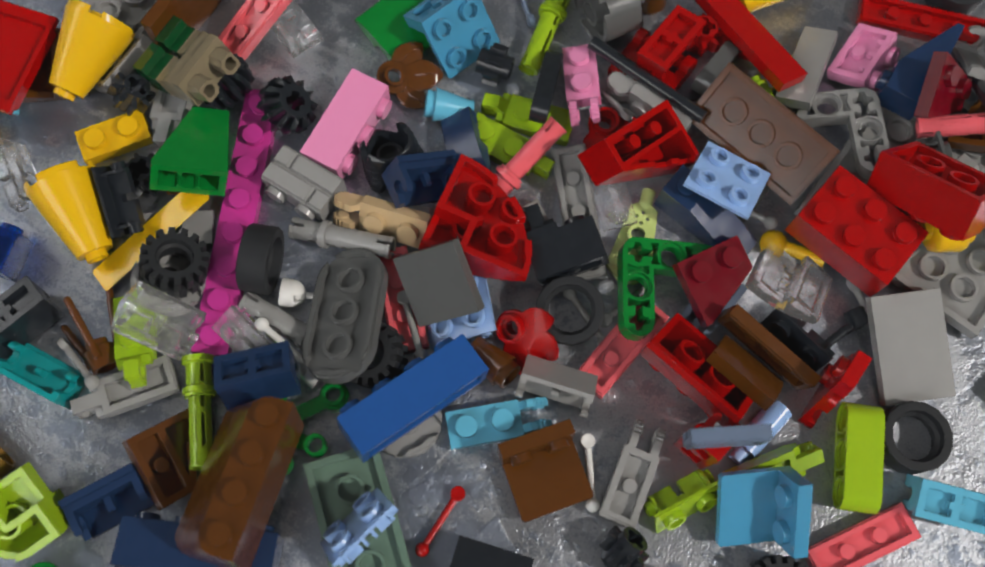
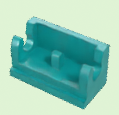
M17 341L10 342L8 347L13 350V353L8 360L0 358V373L51 402L71 409L69 401L78 398L85 387V378L79 370L29 343L23 345Z

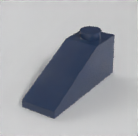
M957 23L901 58L891 71L885 68L874 87L879 89L877 95L881 106L910 121L914 117L933 52L942 51L951 54L965 26Z
M682 165L661 189L654 205L702 243L712 247L738 235L748 255L758 243L757 239L734 213L684 187L683 184L691 170Z

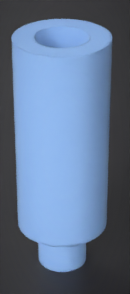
M776 400L766 411L761 409L748 425L771 424L774 437L792 417V413L783 403ZM769 442L755 446H738L729 454V458L739 465L747 458H756Z

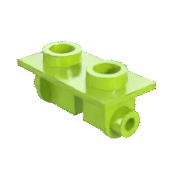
M698 469L676 481V485L682 492L679 496L676 495L669 485L647 497V502L644 503L643 508L648 517L654 516L656 533L665 529L669 531L680 527L688 516L697 511L701 513L707 512L717 505L718 480L715 481L709 469L704 471Z

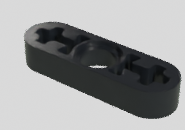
M547 50L534 93L529 121L542 124L547 121L564 53Z

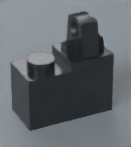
M538 203L524 208L530 227L525 228L527 239L532 240L531 263L537 280L542 287L546 286L553 279L566 275L576 276L610 263L592 215L588 217L584 215L574 216L566 220L564 226L558 227L553 218L544 220Z

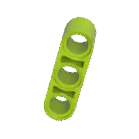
M842 402L838 408L832 500L836 509L876 515L881 508L885 443V413L882 407Z

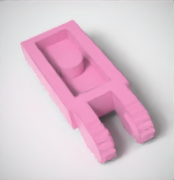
M588 44L562 48V53H564L563 67L566 102L569 109L571 127L579 126L580 112L578 108L591 106L589 111L593 124L601 123L599 105L602 102L597 54L588 48Z

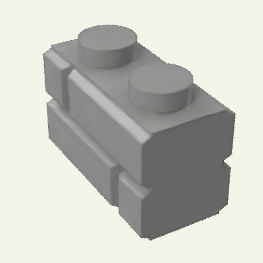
M287 145L282 146L274 157V161L268 165L261 176L266 187L265 193L270 198L280 204H283L285 200L296 206L294 210L297 214L311 221L314 218L321 222L328 220L335 209V194L340 191H347L344 179Z

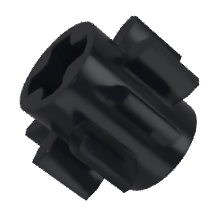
M494 42L490 49L484 47L481 49L475 66V72L483 76L481 83L496 88L500 80L504 82L509 81L515 58L509 56L508 46Z
M132 70L126 77L120 72L117 73L112 80L114 84L107 90V94L113 96V107L126 112L128 116H131L136 109L144 114L151 106L149 102L156 95L154 91L150 90L148 80L142 75L137 74L135 70Z
M134 153V157L128 163H125L126 167L131 168L136 192L133 193L137 197H140L143 192L155 197L158 191L150 189L151 159L154 153H150L147 157Z
M615 525L599 544L603 549L601 559L606 567H643L645 565L644 562L649 558V555L645 552L648 547L646 539L638 530L632 527H626L621 531Z

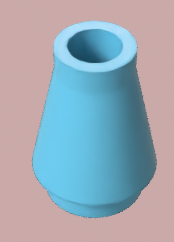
M437 87L436 90L428 89L425 98L424 117H430L431 121H442L468 106L474 111L475 102Z

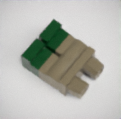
M173 15L155 38L162 48L151 43L132 66L154 88L182 100L190 101L193 105L200 107L203 101L213 102L219 94L217 83L224 74L233 75L240 67V61L218 36L196 30L188 26L181 18Z

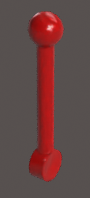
M456 486L451 490V499L424 541L416 545L415 553L417 556L426 557L429 554L431 542L454 506L465 498V490L462 487Z

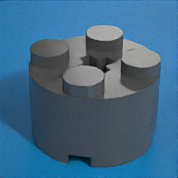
M574 0L576 9H583L586 18L581 20V23L591 39L596 36L605 43L610 42L644 25L641 4L645 0Z

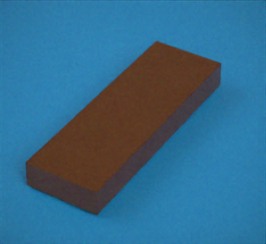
M736 304L723 310L717 318L722 326L795 390L814 388L822 378L740 305Z

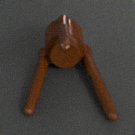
M112 287L106 291V300L113 342H108L107 337L93 339L72 299L68 296L64 298V303L86 343L85 347L67 325H62L61 330L83 359L88 371L91 370L94 375L104 374L117 368L116 361L114 360V293Z

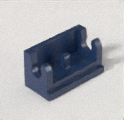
M455 150L396 156L381 174L395 208L438 202L457 163Z
M289 341L214 357V389L227 410L262 397L270 396L281 399L301 394V385L295 372L299 368Z
M129 463L58 501L76 537L82 535L83 539L88 542L119 526L122 516L136 517L138 511H147L155 506L133 463Z

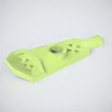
M643 188L639 202L631 204L609 255L610 263L606 264V267L616 280L618 251L628 239L632 238L631 232L636 229L641 230L644 238L655 239L658 211L652 206L656 191L651 188ZM632 249L628 253L634 255L637 262L643 257L636 254V249ZM635 280L628 281V284L631 285L639 283Z

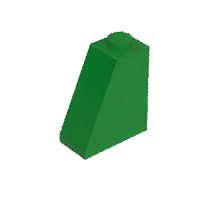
M193 106L152 157L150 189L225 196L228 176L229 111Z

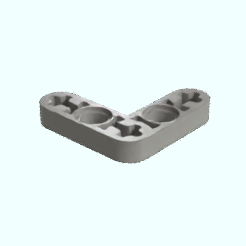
M860 87L816 92L811 105L810 115H807L808 111L787 107L788 109H793L794 113L812 128L847 124L855 167L862 178L869 180L875 167L868 161L870 151L874 150V160L877 162L881 151L890 149L880 100L877 93L872 89ZM857 102H863V105L867 106L865 116L861 117V106L856 104ZM821 104H831L836 108V111L831 114H823L818 111L817 107ZM862 128H871L876 131L877 136L872 139H865L858 134V131Z

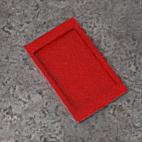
M0 0V112L12 115L13 111L20 108L57 36L55 29L59 20L57 17Z

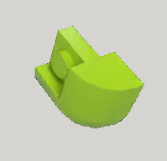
M30 462L22 465L0 481V557L3 559H15L16 562L32 556L62 535L69 527L65 514L58 504L59 500L65 498L60 488L52 493Z

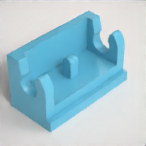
M911 474L906 475L905 484L907 487L912 488V494L909 500L903 499L902 502L906 509L912 511L913 516L985 534L984 493Z

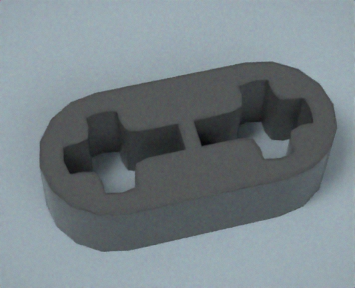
M727 40L701 70L690 88L702 96L729 62L734 64L741 51Z

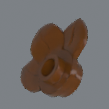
M408 42L397 47L392 55V59L384 62L376 73V80L388 85L390 95H395L401 105L409 109L424 108L426 98L424 91L436 86L443 78V72L436 64L428 60H422L423 44L420 42ZM396 72L399 75V81L392 82L388 78V73Z

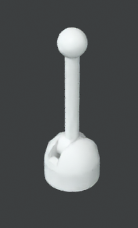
M282 278L278 304L282 307H297L305 299L312 300L314 293L307 292L305 286L298 280Z
M259 317L255 320L254 327L257 331L265 332L276 343L285 341L269 326V321L266 318ZM290 345L295 359L300 363V377L310 388H315L321 381L310 373L302 359V355Z

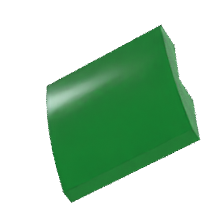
M380 0L355 19V22L374 47L379 46L389 60L392 59V55L397 47L408 42L422 43L423 52L430 48L424 33L410 28L403 17L404 14L424 0Z

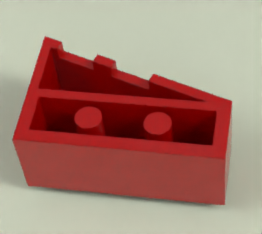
M667 99L577 156L594 185L601 186L672 175L682 165L688 168L695 164L700 153Z

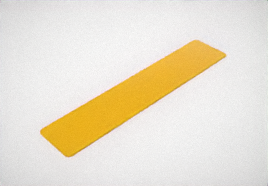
M179 192L143 225V232L135 233L93 270V275L103 289L108 291L132 269L136 261L138 263L142 243L146 244V238L150 234L156 239V231L162 229L164 234H168L169 227H175L176 230L209 200V195Z

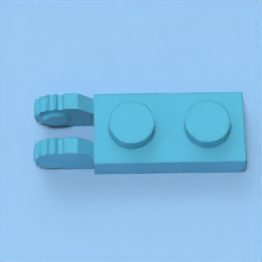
M547 397L531 398L519 402L516 399L445 412L451 450L508 441L552 425V421L549 419H539L522 424L520 412L535 411L547 407Z

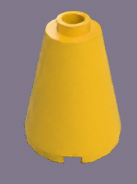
M68 0L65 5L49 83L55 86L53 93L71 102H74L76 97L80 99L86 97L132 43L136 35L134 30L104 11L101 14L91 10V5L80 0Z
M86 159L88 166H79L77 161L73 160L54 165L35 174L37 182L30 186L28 181H26L23 185V190L78 261L86 260L88 264L106 259L109 256L107 251L113 248V243L105 223L99 195L94 185L91 168L97 167L92 160Z

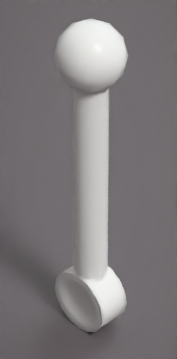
M587 433L580 438L579 443L585 451L586 474L593 492V497L586 502V509L591 513H595L600 509V502L596 499L592 447L595 444V438Z

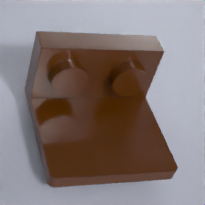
M570 419L508 440L497 446L499 459L521 520L524 523L584 502L593 497L592 489L573 442L575 430Z

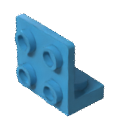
M424 0L403 15L410 28L424 33L445 76L450 79L478 59L483 47L490 49L494 42L500 43L482 0Z
M790 466L721 472L718 475L715 542L720 547L775 541L793 559L807 558L813 484Z

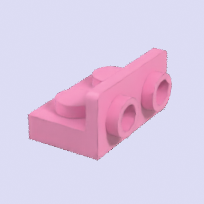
M859 23L826 70L827 79L856 88H869L877 92L879 89L874 87L877 79L885 68L894 67L899 59L900 48L897 47V32Z

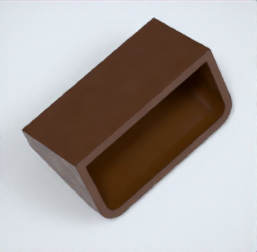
M270 396L262 397L235 406L225 414L176 530L175 542L182 553L188 557L220 567H251L304 428V424L293 402Z

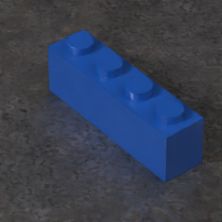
M463 334L454 340L451 337L445 338L434 347V353L425 359L421 357L413 359L403 368L404 373L393 380L390 377L381 380L371 389L372 394L361 401L358 398L353 399L339 410L340 415L336 417L338 428L362 463L486 380L489 368Z

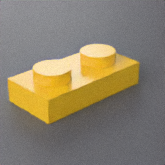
M138 109L131 116L125 113L74 132L86 164V159L98 164L153 144V135L146 115Z

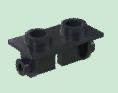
M125 161L114 162L110 166L92 167L94 185L99 195L105 223L111 239L143 232V224L146 221L139 199L128 201L126 194L136 192L131 168L126 167Z
M781 302L760 324L817 372L833 359L835 353L830 349L832 345L828 344L813 329L807 333L803 329L807 323L791 309L790 305L786 307Z

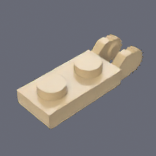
M340 191L334 196V206L340 208L333 214V223L335 225L350 229L358 228L360 231L389 237L394 236L396 237V242L419 248L432 217L429 213L409 207L396 209L394 203L366 194L362 196Z

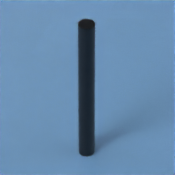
M596 36L589 42L588 48L664 100L668 99L671 105L696 122L701 123L706 116V110Z

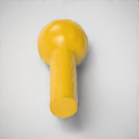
M779 230L766 231L760 238V249L769 257H778L784 254L821 268L824 265V261L807 247L789 242L785 234Z

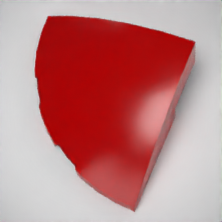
M461 154L436 205L433 217L423 235L418 250L459 238L472 275L505 281L525 282L531 265L532 240L527 239L524 227L526 216L516 197H508L498 185V177L488 168L474 159Z

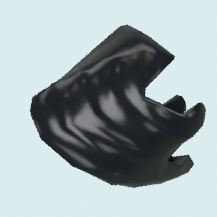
M403 122L396 123L398 132L375 129L367 148L364 140L360 143L359 152L365 177L371 190L378 194L383 193L387 189L381 174L396 156L424 153L411 129Z

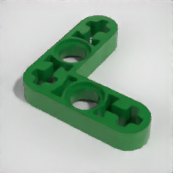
M632 237L623 244L617 256L618 327L625 338L639 341L651 333L654 328V275L677 277L673 267L666 265L662 261V251H670L675 254L678 263L712 246L643 237ZM632 249H636L637 255L643 256L638 262L635 261L634 255L628 254ZM635 280L640 282L644 287V295L642 297L633 296L628 290V281ZM644 305L637 310V321L644 325L639 330H636L635 324L629 323V320L635 316L636 306Z

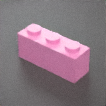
M352 68L303 145L300 154L344 179L346 174L351 175L359 160L360 143L364 140L366 147L368 146L380 118L385 119L391 110L392 101L390 99L389 86Z

